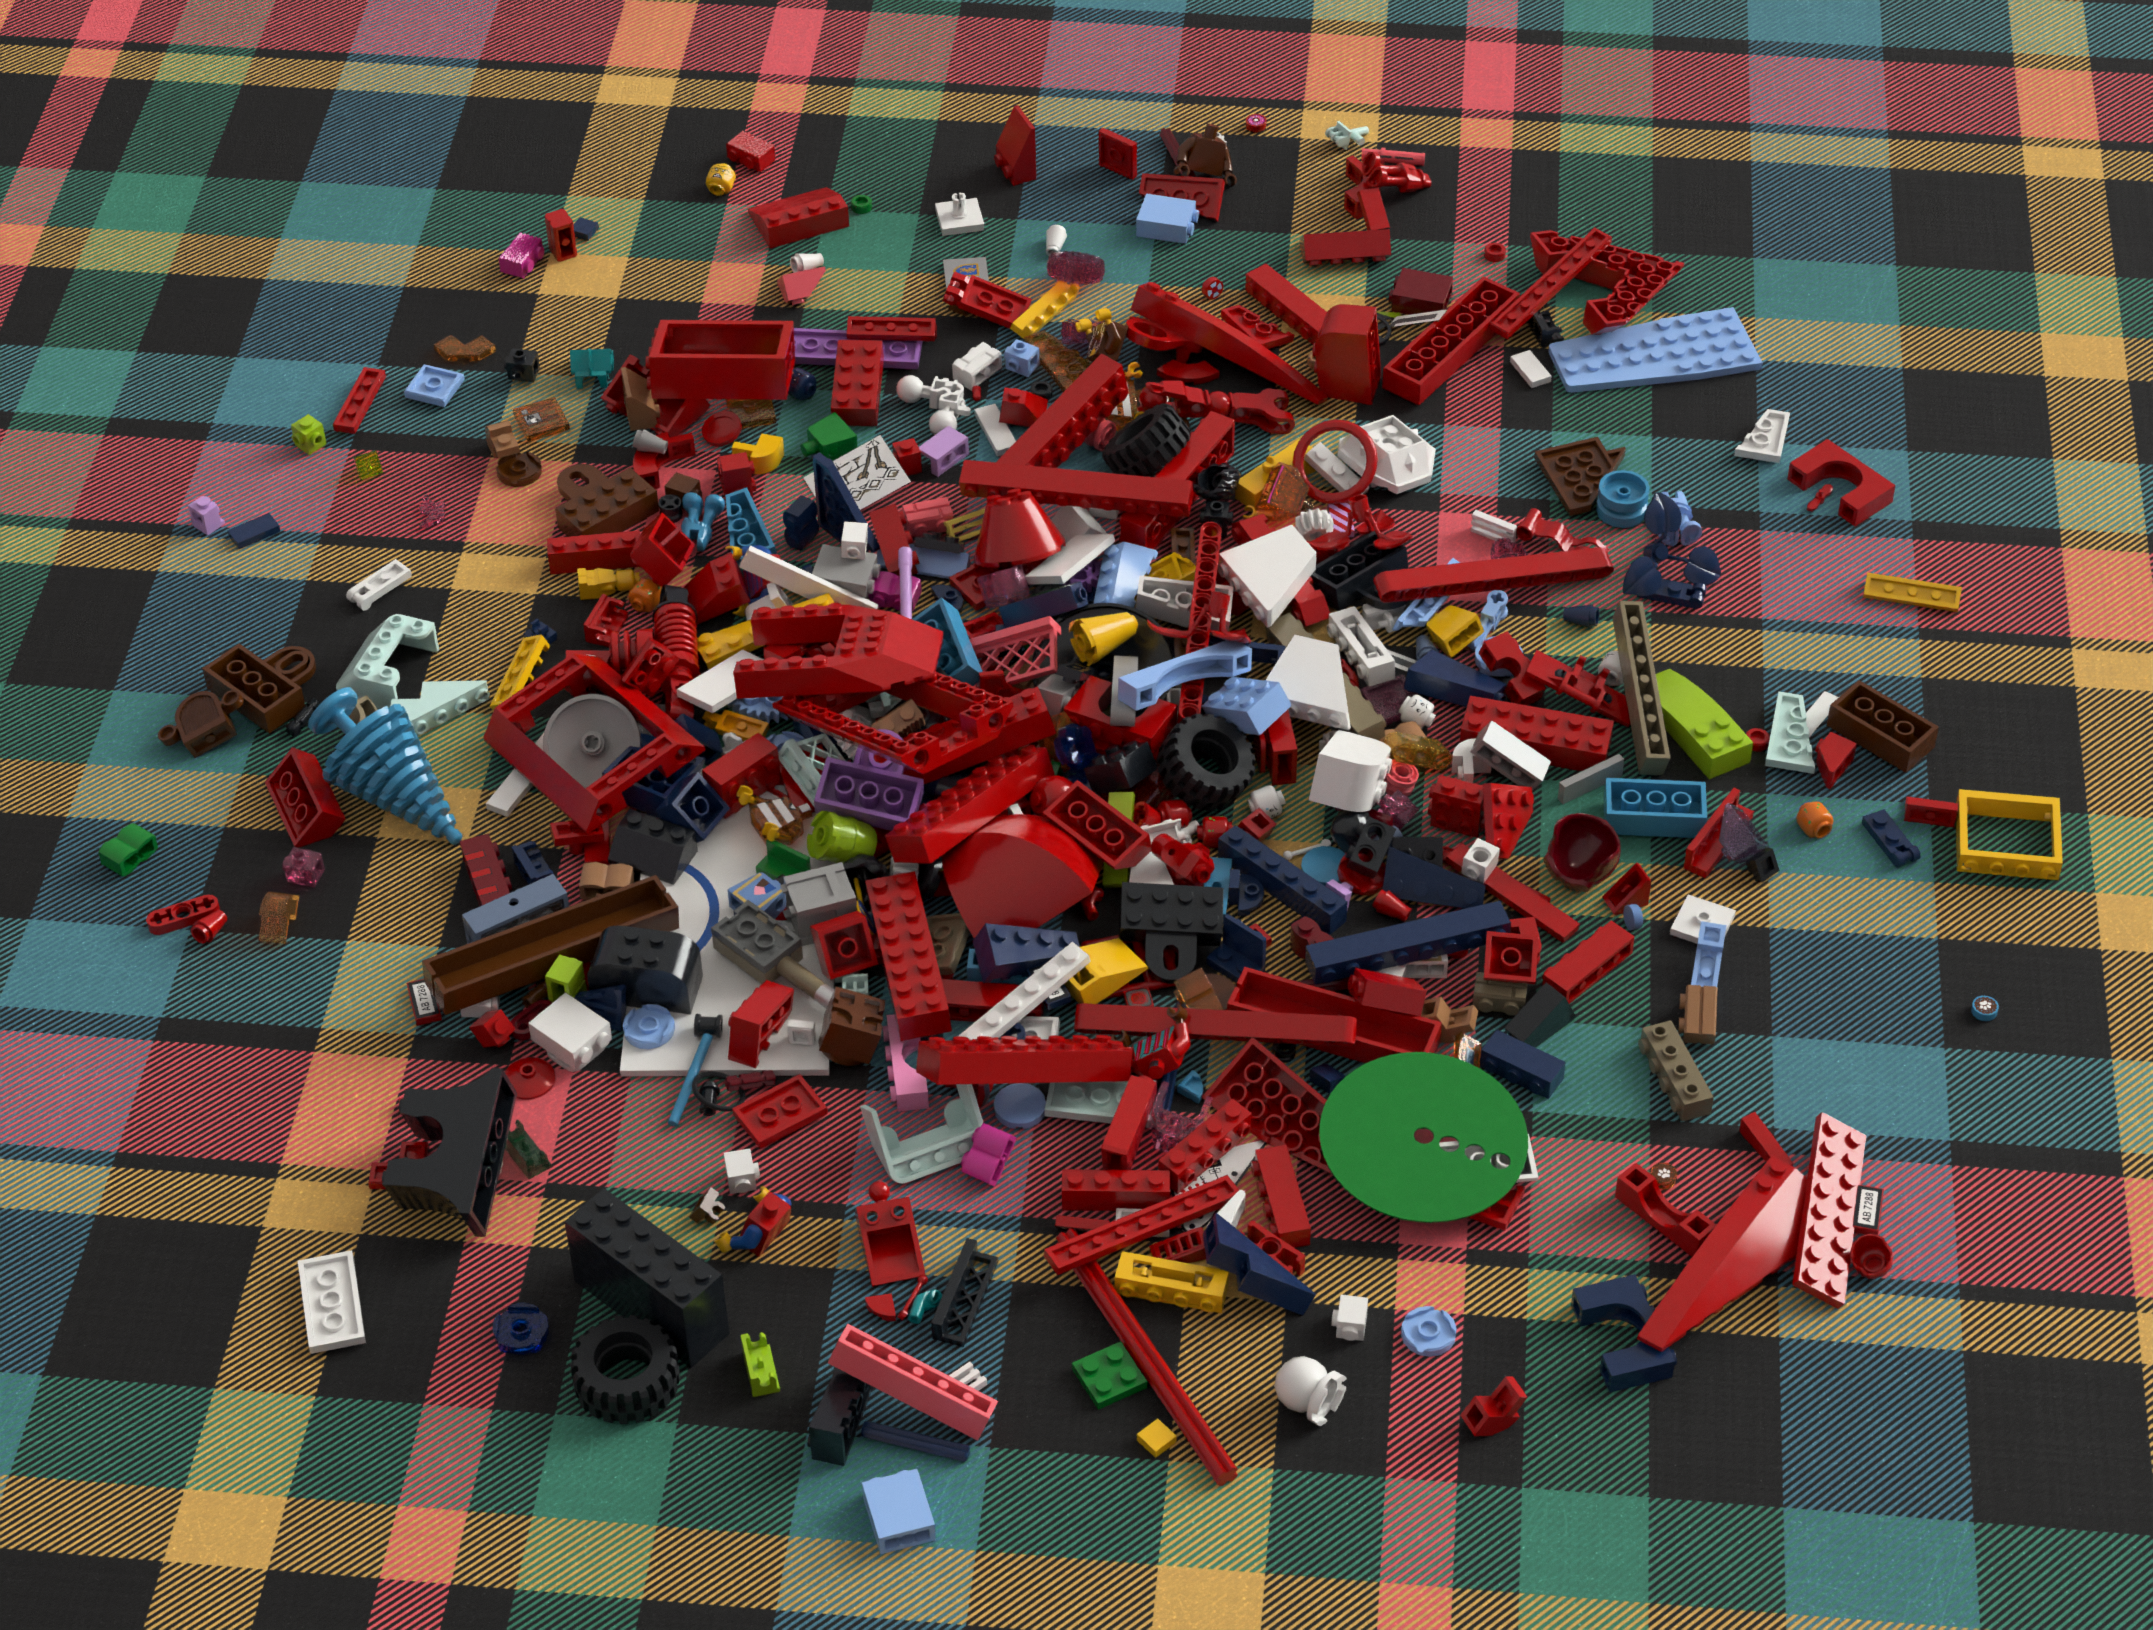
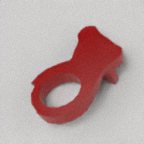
M1130 317L1125 326H1128L1126 337L1129 340L1143 347L1158 351L1176 349V358L1180 363L1186 364L1191 352L1199 353L1203 349L1199 344L1144 318Z

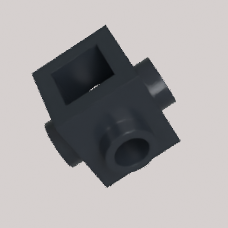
M512 348L509 356L504 360V369L507 370L508 379L534 382L540 369L538 351Z
M1207 500L1205 509H1201L1200 523L1215 522L1220 525L1222 530L1221 538H1227L1229 525L1232 526L1231 524L1233 523L1234 513L1229 512L1230 502Z

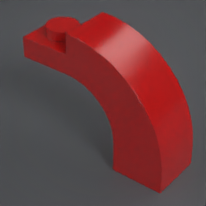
M1352 155L1346 158L1345 175L1358 186L1345 191L1344 209L1355 219L1363 217L1357 192L1373 187L1367 184L1368 177L1363 175V162Z
M668 432L656 435L668 441L665 454L636 451L633 458L634 471L654 489L660 488L658 469L663 464L696 455L692 433L669 437Z

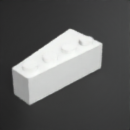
M1139 575L1136 609L1146 613L1148 616L1188 628L1194 582ZM1215 584V592L1231 595L1225 620V629L1229 631L1234 586ZM1212 617L1210 630L1219 631L1220 618Z

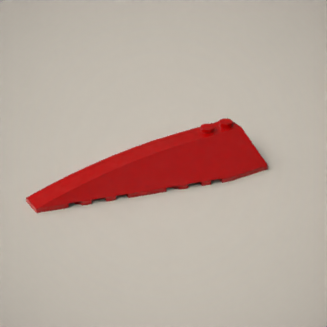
M1148 282L1138 286L1130 309L1131 311L1317 405L1327 401L1328 396L1276 354L1238 329L1178 298L1179 296L1176 293L1160 289V286L1156 283Z
M1252 1037L1202 1098L1217 1111L1231 1099H1234L1252 1113L1251 1133L1259 1140L1274 1147L1287 1145L1289 1154L1332 1174L1324 1159L1319 1138L1321 1114L1327 1100Z
M1771 1156L1693 1255L1638 1334L1637 1339L1662 1352L1684 1337L1686 1332L1693 1326L1698 1327L1704 1323L1706 1317L1712 1313L1717 1314L1729 1301L1734 1302L1760 1284L1765 1276L1770 1273L1773 1275L1780 1270V1266L1788 1260L1790 1262L1793 1261L1797 1255L1807 1178L1795 1167Z

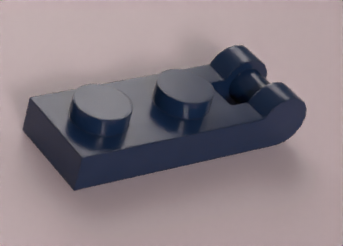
M1662 579L1660 588L1656 593L1650 596L1637 595V597L1698 609L1703 605V597L1706 594L1707 587L1703 583L1692 585Z
M1885 809L1863 816V826L1895 867L1904 865L1908 860L1913 862L1920 859L1921 855L1918 847L1910 843Z

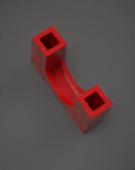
M1826 439L1790 462L1787 480L1803 491L1826 478H1842L1852 482L1857 487L1841 497L1838 515L1853 526H1857L1893 502L1895 484L1829 439Z
M1090 675L1064 707L1063 727L1114 745L1118 744L1120 747L1131 741H1137V744L1148 742L1153 754L1177 724V704L1158 698L1156 704L1148 706L1144 713L1135 718V727L1110 726V717L1105 715L1103 711L1111 703L1112 682Z

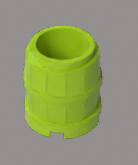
M828 811L819 812L812 820L810 826H813L814 829L812 835H807V850L811 857L820 861H831L835 864L842 862L844 864L846 860L856 857L858 854L874 856L877 846V834L870 824L857 820L854 817L839 816L834 812Z

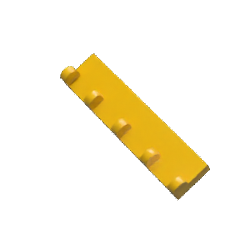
M1061 279L1012 323L1010 329L1028 341L1076 298L1080 289L1079 284L1073 283L1070 286Z
M1867 572L1863 597L1958 612L1962 587Z
M542 634L523 638L490 704L493 711L499 704L524 688L526 683L530 684L534 681V676L531 672L534 666H541L543 662L540 658L541 652H546L550 648V644Z

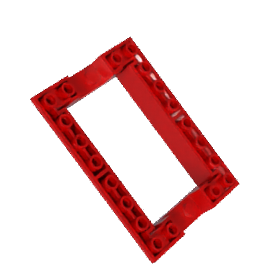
M571 654L495 707L483 737L484 741L586 834L591 833L626 808L627 804L622 792L651 771L657 769L668 778L706 750L705 746L638 689L623 682L621 675L600 657ZM594 683L608 697L615 699L625 706L634 716L635 720L655 736L656 739L587 788H584L530 740L525 733L536 726L530 713L536 707L562 689H565L573 697H577Z
M936 671L934 678L916 681L908 685H904L903 682L891 684V689L885 691L783 696L781 700L772 703L774 709L796 722L921 774H925L998 738L1013 708V702L1002 698V696L994 695L984 689L976 688L966 682L958 681L951 676H946ZM885 692L905 701L911 698L920 707L960 722L962 731L955 732L953 736L941 741L927 732H917L913 734L911 739L903 741L890 734L844 717L839 713Z

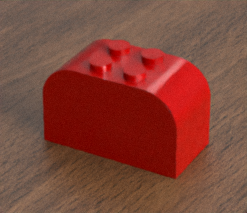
M1339 304L1327 311L1322 327L1318 331L1316 343L1313 344L1312 354L1316 356L1314 373L1318 376L1319 388L1328 398L1372 405L1382 377L1376 307Z

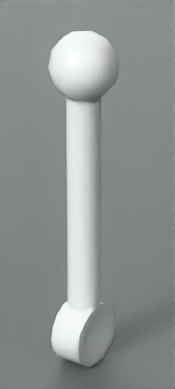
M1324 839L1317 845L1293 852L1285 851L1283 858L1290 860L1293 856L1307 853L1316 847H1331V841Z

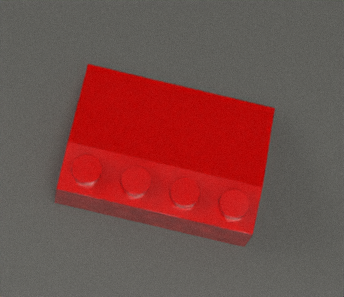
M827 187L748 208L750 217L769 248L849 227V213L846 202L841 194Z

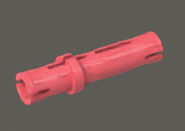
M1362 148L1361 161H1363L1368 152H1376L1381 156H1391V158L1380 157L1382 165L1384 163L1398 164L1402 162L1410 165L1424 166L1425 153L1385 150L1386 148H1381V150ZM1395 157H1406V158H1413V159H1402V158H1395Z

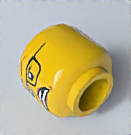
M725 163L715 164L710 168L705 183L712 194L721 196L731 191L736 175L729 165Z

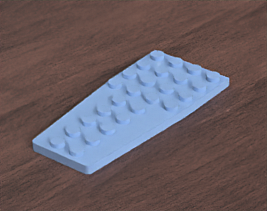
M1734 307L1661 318L1651 322L1619 328L1613 332L1602 333L1601 335H1587L1549 345V355L1566 391L1569 393L1700 380L1761 370L1763 364Z

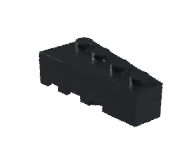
M834 1367L831 1381L809 1425L807 1446L811 1447L813 1460L845 1466L873 1386Z

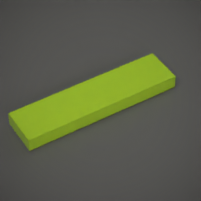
M1109 792L1108 803L1133 822L1134 792ZM1104 862L1102 884L1104 888H1121L1122 882H1129L1130 867L1114 870Z

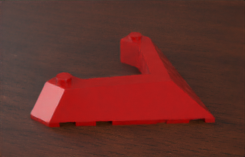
M1551 230L1532 232L1530 238L1536 267L1544 275L1583 238L1571 235L1570 239L1558 236V232ZM1608 245L1574 277L1613 290L1612 294H1609L1607 298L1587 300L1583 318L1584 326L1592 335H1601L1602 333L1613 332L1626 325L1684 267V263L1679 261L1671 263L1664 261L1662 257Z

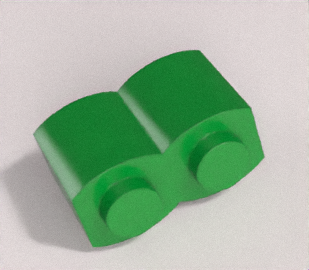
M132 823L122 828L116 838L105 842L98 853L102 865L123 877L134 871L140 862L147 860L154 854L158 845L154 834Z

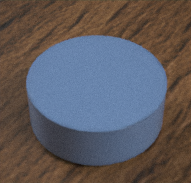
M1637 904L1626 905L1623 917L1629 930L1640 929L1643 925L1641 908Z

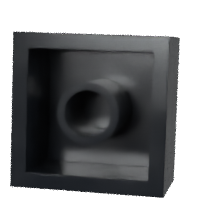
M1131 741L1123 745V747H1119L1116 744L1106 748L1105 754L1093 757L1091 763L1084 767L1083 770L1092 791L1098 795L1131 788L1157 770L1158 766L1148 742L1137 744V741Z

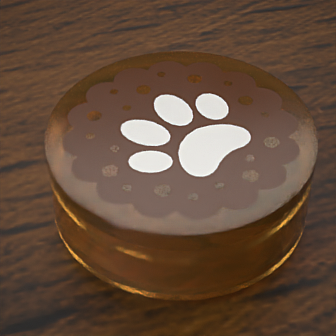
M1662 1162L1655 1164L1651 1168L1650 1174L1656 1178L1659 1189H1670L1676 1184L1677 1170L1671 1164Z

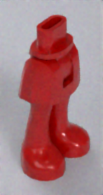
M1368 152L1363 159L1362 172L1364 176L1368 177L1367 184L1370 187L1397 186L1399 191L1403 193L1431 187L1429 175L1423 173L1420 169H1416L1413 165L1402 162L1396 165H1382L1380 155L1376 152Z

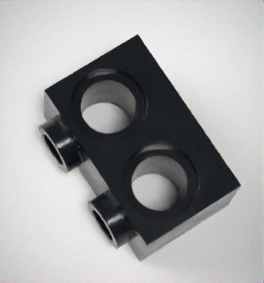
M1368 817L1365 824L1360 822L1354 835L1358 837L1356 845L1351 844L1345 858L1349 859L1346 868L1374 879L1396 828L1371 817ZM1368 833H1376L1379 840H1372ZM1358 854H1366L1370 861H1361Z

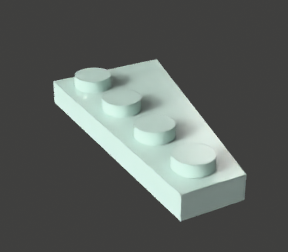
M1778 692L1765 766L1814 774L1815 763L1812 759V746L1809 741V729L1806 724L1807 717L1803 695Z

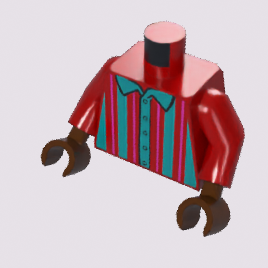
M1177 1004V1012L1171 1007L1167 1009V1015L1176 1021L1175 1025L1132 1044V1047H1129L1131 1038L1123 1029H1121L1123 1037L1120 1040H1117L1114 1034H1112L1111 1039L1113 1041L1123 1042V1046L1133 1050L1132 1073L1138 1076H1147L1154 1080L1160 1079L1163 1075L1180 1067L1185 1053L1191 1046L1188 1027L1184 1023L1188 1012L1181 1005Z

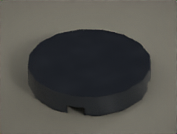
M941 856L931 864L918 863L919 873L917 882L921 898L924 900L933 897L940 884L941 876L937 874L938 869H942L943 866Z

